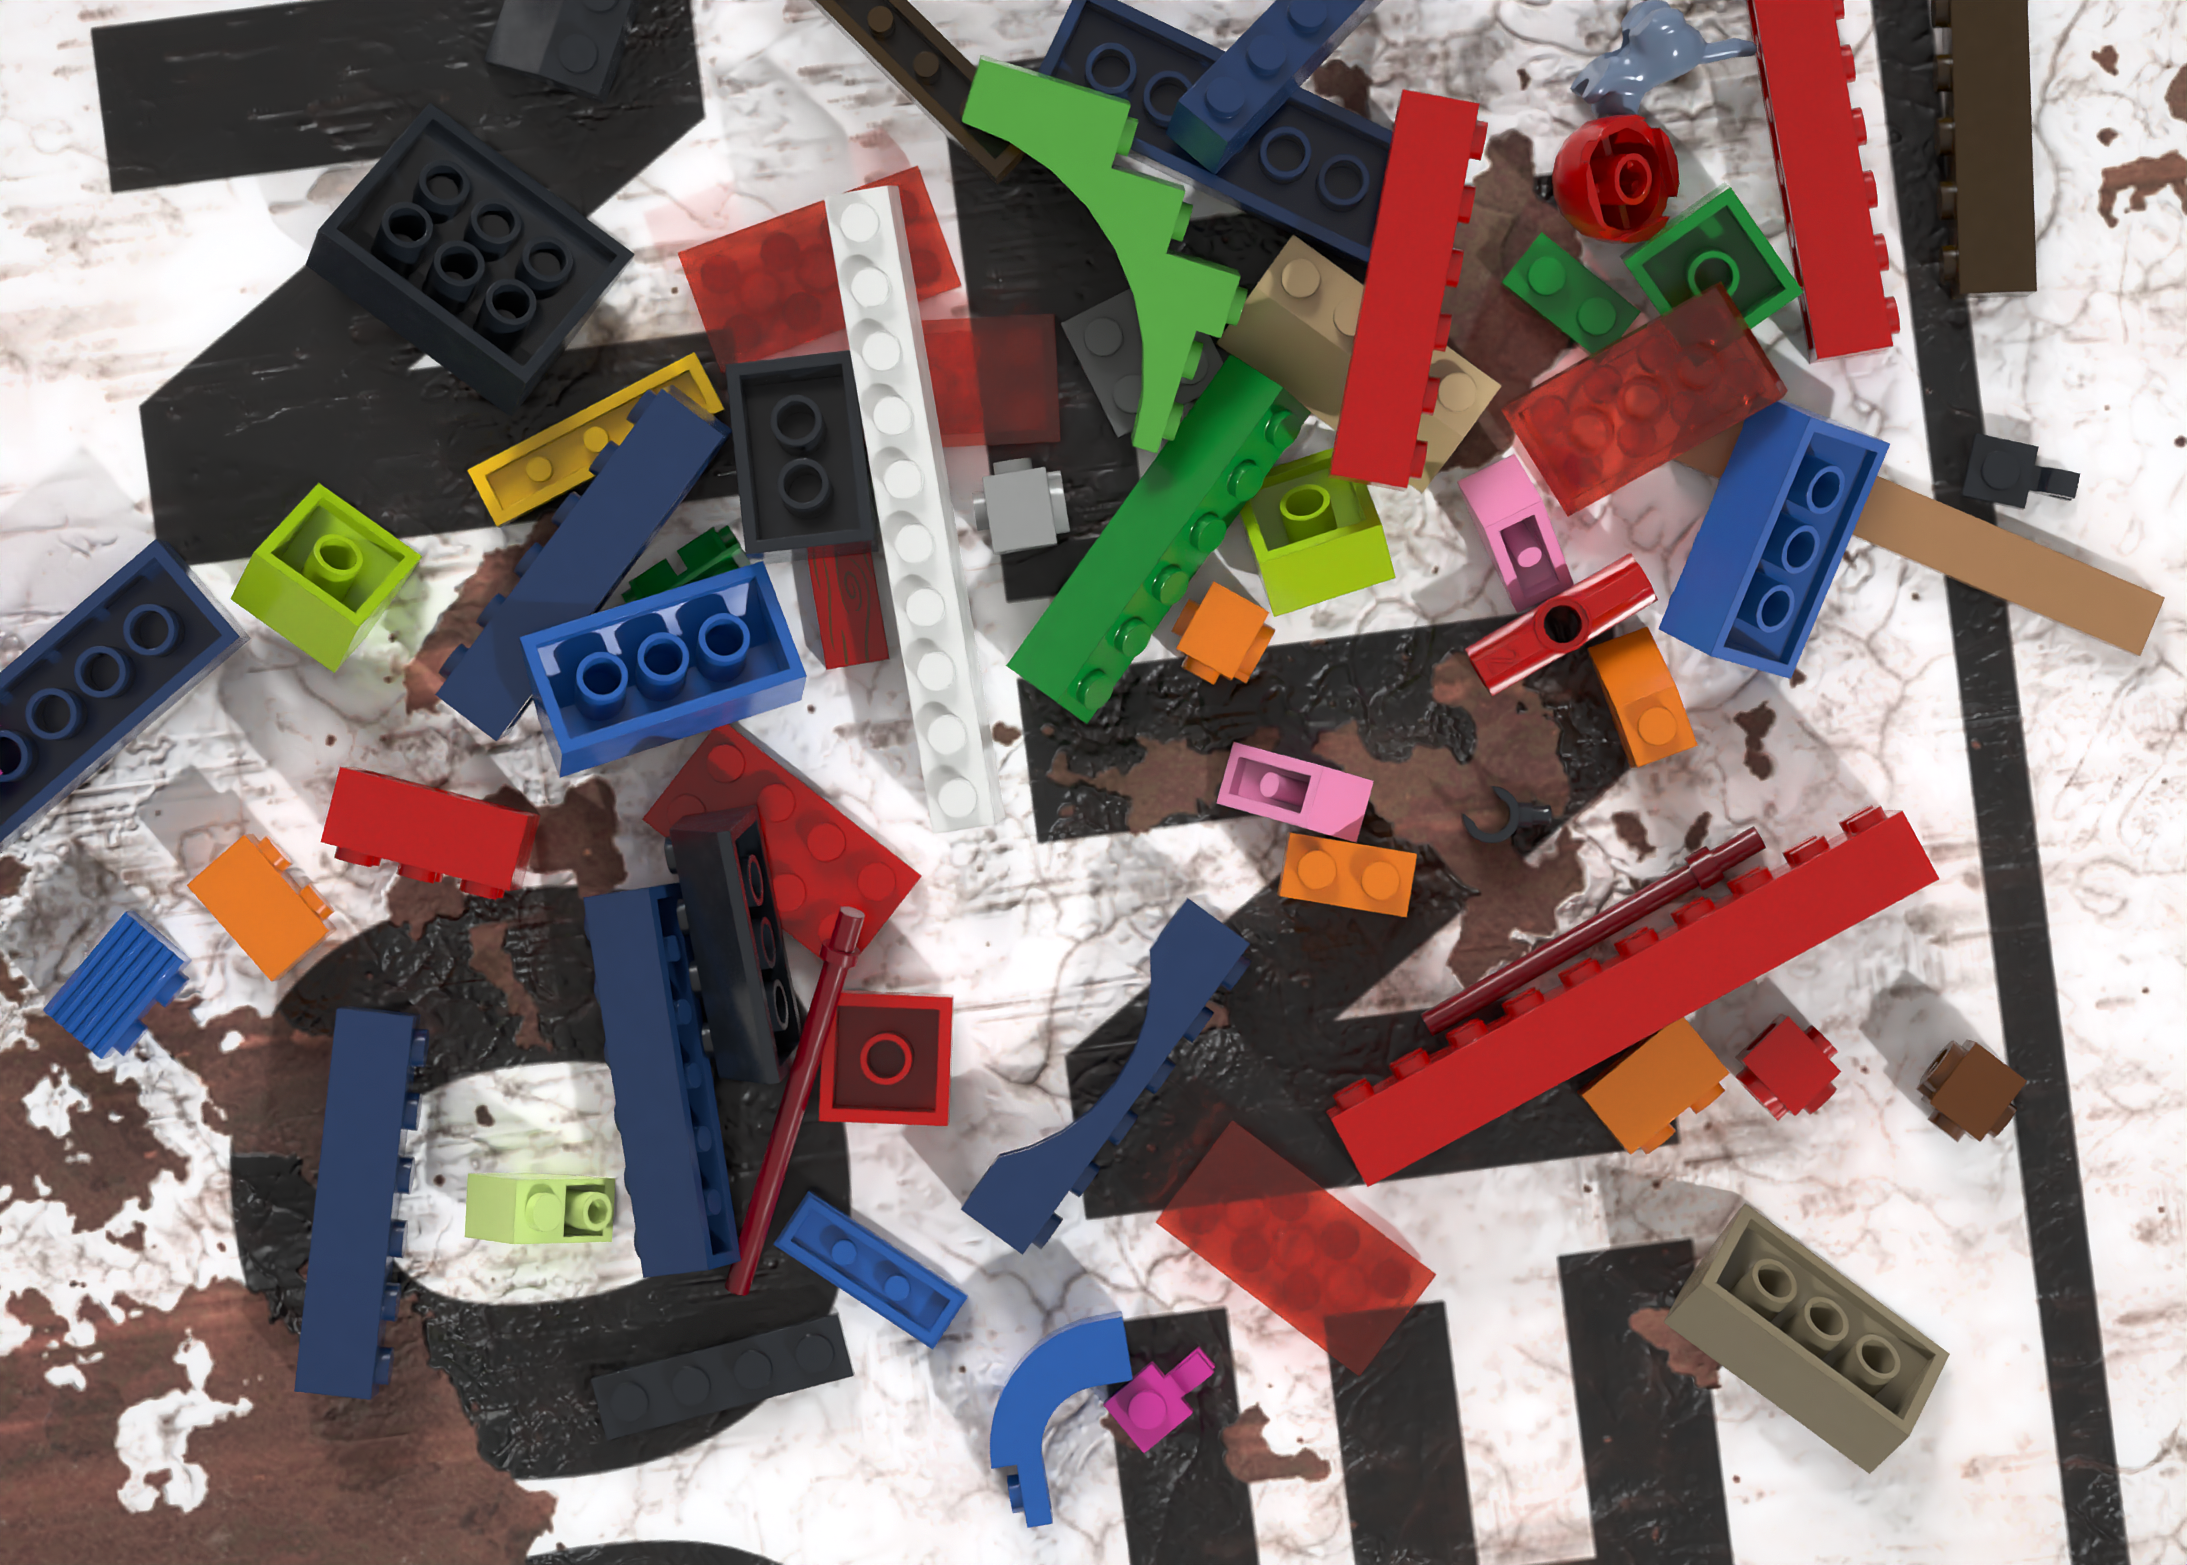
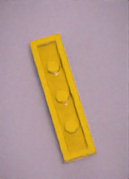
M693 352L468 469L467 471L496 526L500 528L595 479L596 476L588 471L591 464L611 440L620 446L634 427L626 418L647 390L651 389L658 394L662 388L674 385L713 416L725 411L696 353Z

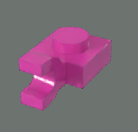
M1200 1346L1166 1375L1152 1361L1133 1377V1380L1126 1382L1104 1401L1103 1406L1141 1451L1145 1453L1193 1413L1194 1409L1183 1396L1211 1376L1216 1365Z

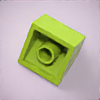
M1333 448L1272 467L1265 476L1258 493L1248 500L1239 512L1254 563L1274 617L1396 578L1383 526L1367 485L1328 478Z
M318 483L256 549L230 599L335 673L368 636L417 567L422 556Z

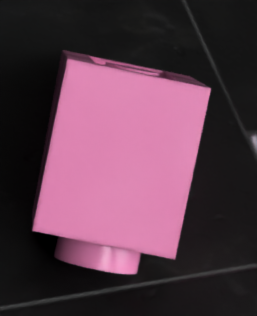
M1515 454L1457 481L1473 524L1517 613L1574 585L1543 500Z
M1233 742L1216 803L1357 843L1374 781Z

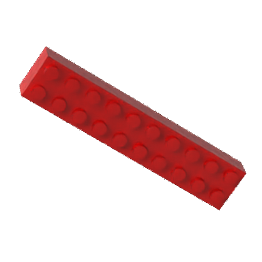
M1873 805L1867 806L1838 822L1843 833L1827 841L1824 836L1817 838L1814 835L1782 852L1787 861L1784 865L1771 872L1767 866L1761 868L1759 865L1736 876L1726 883L1731 893L1713 902L1710 897L1705 899L1704 896H1701L1682 905L1670 913L1674 924L1657 933L1654 928L1648 929L1647 926L1640 928L1614 943L1618 952L1617 955L1600 964L1596 958L1587 957L1559 972L1557 975L1562 984L1542 994L1540 989L1536 990L1535 987L1529 988L1501 1004L1505 1015L1487 1025L1479 1017L1469 1020L1445 1034L1450 1045L1431 1055H1428L1422 1047L1390 1063L1388 1066L1393 1075L1371 1086L1370 1082L1363 1078L1333 1094L1332 1097L1337 1105L1327 1110L1326 1113L1366 1186L1369 1187L1939 880L1903 810H1883L1881 805L1873 807Z

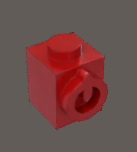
M1780 1014L1735 1057L1744 1067L1735 1078L1777 1121L1786 1113L1796 1116L1802 1109L1811 1115L1825 1104L1837 1090L1831 1081L1841 1071L1830 1059L1838 1051L1812 1024L1803 1032L1789 1016Z

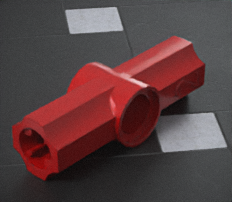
M1630 552L1464 648V651L1489 695L1493 697L1657 602L1658 598L1642 567ZM1553 607H1565L1576 616L1578 622L1577 632L1567 643H1557L1551 640L1545 632L1544 619Z

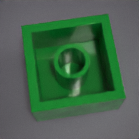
M1725 182L1668 221L1665 227L1651 239L1638 242L1619 256L1697 367L1804 293L1737 195Z

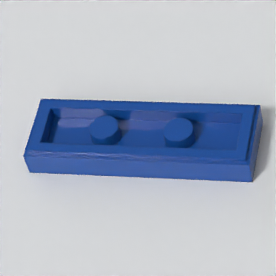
M811 1190L807 1192L773 1244L932 1350L968 1297L967 1293Z

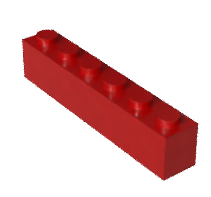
M1745 0L1752 40L1757 45L1755 57L1794 279L1804 292L1798 296L1809 364L1885 351L1893 347L1892 335L1900 334V318L1894 296H1884L1880 272L1889 270L1888 250L1883 233H1873L1869 209L1878 207L1877 187L1872 170L1862 171L1858 146L1867 144L1866 125L1861 107L1851 108L1847 83L1856 81L1854 57L1849 44L1840 45L1836 20H1841L1845 17L1844 0Z
M1402 89L1399 96L1328 478L1403 492L1408 488L1409 478L1420 480L1422 478L1428 441L1417 439L1421 414L1431 416L1434 414L1440 384L1439 377L1429 376L1433 350L1441 352L1446 350L1452 320L1451 313L1441 312L1445 286L1457 288L1464 256V250L1453 248L1457 222L1469 225L1476 186L1465 184L1469 159L1481 161L1488 122L1477 120L1480 103Z

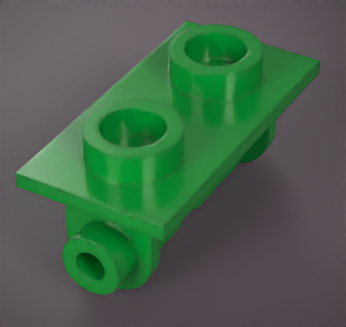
M728 524L718 531L712 526L706 532L677 550L687 570L677 576L665 558L636 578L628 581L631 588L623 592L621 596L627 604L748 566L751 563Z

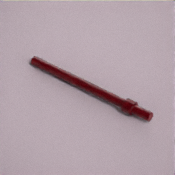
M1753 826L1712 850L1704 846L1684 858L1686 865L1420 1014L1432 1036H1435L1691 890L1699 887L1704 891L1725 879L1723 872L1766 849L1761 836Z

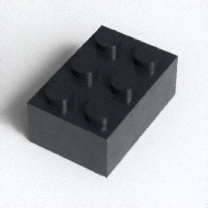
M850 350L725 364L745 554L749 562L754 564L764 561L766 565L878 552L870 465Z

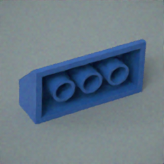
M1757 392L1751 409L1743 422L1742 430L1725 471L1719 479L1717 490L1704 521L1694 539L1693 547L1678 583L1670 596L1667 609L1658 629L1711 657L1791 679L1890 443L1798 405Z
M764 561L519 637V644L538 720L559 778L801 701L807 678Z

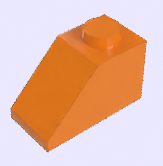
M1648 626L1587 648L1630 768H1638L1698 746L1676 684Z

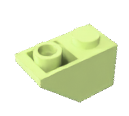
M468 1173L464 1237L507 1244L612 1242L615 1178L535 1173Z

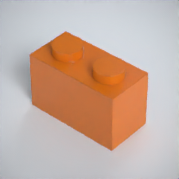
M1288 832L1277 895L1407 917L1417 854Z
M244 834L190 881L187 886L272 982L284 977L337 930L328 919L335 911L327 899L312 884L309 883L302 889L290 876L286 869L293 863L270 836L266 835L260 841L254 834Z
M1683 1017L1635 1043L1578 1090L1577 1093L1626 1152L1631 1155L1641 1148L1647 1155L1674 1134L1676 1130L1670 1122L1688 1107L1697 1114L1714 1102L1725 1091L1719 1082L1730 1072Z

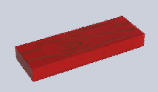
M872 552L809 559L808 565L826 670L889 660Z

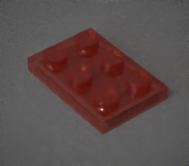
M1054 314L921 320L943 448L1061 443Z

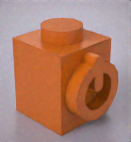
M1213 581L1201 604L1190 598L1188 599L1171 630L1172 633L1181 637L1175 649L1186 656L1181 667L1213 685L1219 675L1230 681L1235 677L1247 683L1276 631L1275 628L1264 623L1269 612Z

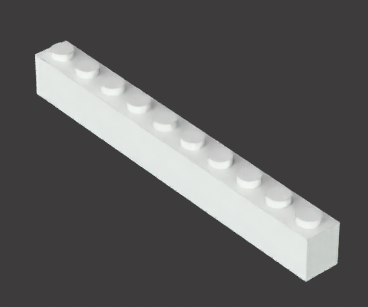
M886 185L824 196L932 833L939 834L995 825L1005 817L899 187Z

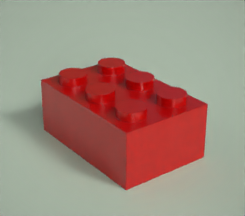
M340 767L321 843L337 846L334 858L366 867H372V865L380 866L382 858L399 863L397 875L434 884V882H442L443 874L462 879L459 891L497 900V898L503 899L505 890L522 889L541 815L358 767Z

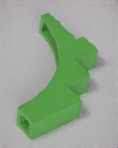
M980 55L962 114V122L1009 141L1050 169L1088 207L1116 250L1134 295L1142 338L1141 392L1131 435L1132 445L1157 454L1162 438L1173 441L1179 427L1184 404L1175 402L1174 399L1181 377L1193 379L1203 349V343L1193 340L1196 331L1221 338L1226 323L1237 326L1248 289L1238 287L1241 277L1238 270L1168 248L1171 239L1182 242L1193 209V204L1183 202L1186 192L1183 185L1113 164L1115 154L1128 156L1138 124V119L1128 116L1131 106L1128 100Z

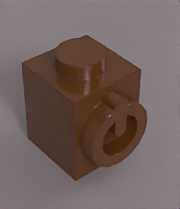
M1966 1039L1961 1046L1953 1040L1940 1051L1929 1065L1916 1090L1923 1094L1920 1100L1934 1110L1927 1119L1930 1123L1957 1143L1964 1134L1971 1139L1981 1142L1987 1133L1993 1138L1998 1136L2011 1121L2017 1111V1107L2011 1102L2027 1080L1977 1042Z

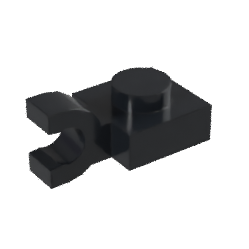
M1975 433L1960 497L2019 510L2025 509L2029 492L2070 502L2076 497L2081 473L2036 466L2035 461L2039 446Z

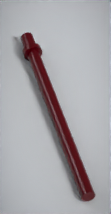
M846 906L840 908L831 939H825L822 943L819 955L824 960L738 1240L741 1261L731 1264L725 1283V1289L736 1295L744 1296L749 1294L848 969L857 965L860 956V950L856 947L865 914L856 908Z

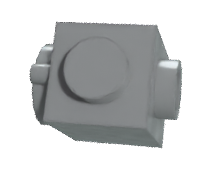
M1031 458L993 463L995 475L982 477L984 491L972 493L977 530L990 529L994 555L1058 546L1056 534L1070 532L1061 471L1046 473L1045 467L1033 469Z

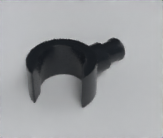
M1490 786V788L1506 804L1508 809V820L1501 830L1495 833H1485L1479 830L1474 821L1469 817L1461 814V821L1466 832L1474 839L1485 843L1504 841L1515 832L1516 828H1532V825L1550 826L1552 819L1550 805L1533 806L1531 802H1517L1509 791L1498 786Z

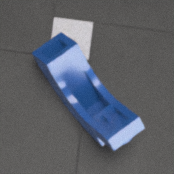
M1122 1311L1079 1319L1049 1333L1019 1360L1006 1379L999 1394L990 1434L991 1469L1017 1465L1018 1474L1007 1475L1008 1491L1012 1513L1025 1512L1027 1528L1053 1524V1512L1042 1452L1043 1433L1053 1412L1064 1400L1081 1390L1133 1380Z

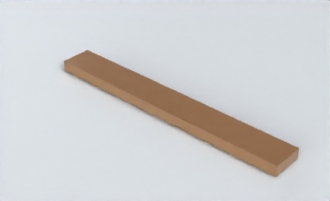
M1693 399L1668 459L1719 480L1725 471L1738 440L1744 419ZM1879 476L1875 479L1852 534L1854 538L2136 657L2141 656L2165 597Z

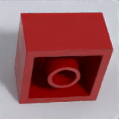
M842 990L821 1057L819 1121L948 1126L950 1122L955 994Z

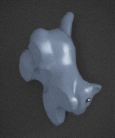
M1648 0L1635 5L1622 20L1623 42L1621 48L1613 52H1606L1591 61L1580 72L1570 89L1576 95L1582 96L1585 102L1591 105V112L1597 119L1616 115H1639L1638 110L1645 93L1659 84L1688 73L1698 64H1708L1735 57L1753 56L1757 53V45L1752 41L1739 38L1707 43L1698 30L1686 23L1681 11L1671 8L1666 1Z

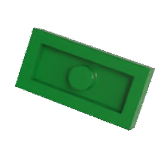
M1542 232L1500 283V285L1598 363L1602 362L1641 313L1640 310Z

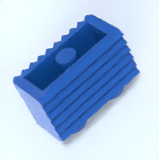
M134 910L126 911L44 1007L43 1011L100 1059L111 1057L115 1051L124 1057L136 1046L149 1029L141 1020L148 1014L150 1009L157 1002L166 1008L187 985L190 978L183 973V970L190 964L192 959Z

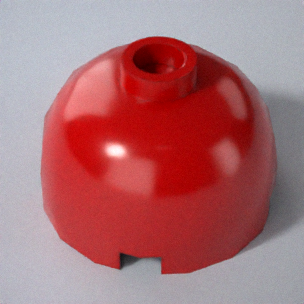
M1634 114L1616 115L1587 121L1562 144L1556 155L1552 173L1554 199L1561 215L1580 234L1611 244H1632L1651 239L1665 227L1670 216H1662L1666 209L1668 197H1677L1680 184L1678 160L1666 133L1661 128H1651L1643 121L1646 118Z

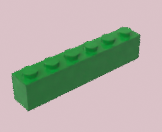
M1230 354L1180 423L1174 440H1168L1006 666L1087 724L1095 712L1108 701L1113 692V687L1134 658L1147 647L1154 630L1172 605L1183 597L1190 580L1209 554L1222 543L1229 526L1247 501L1258 493L1265 476L1283 451L1297 439L1301 426L1312 412L1285 388Z

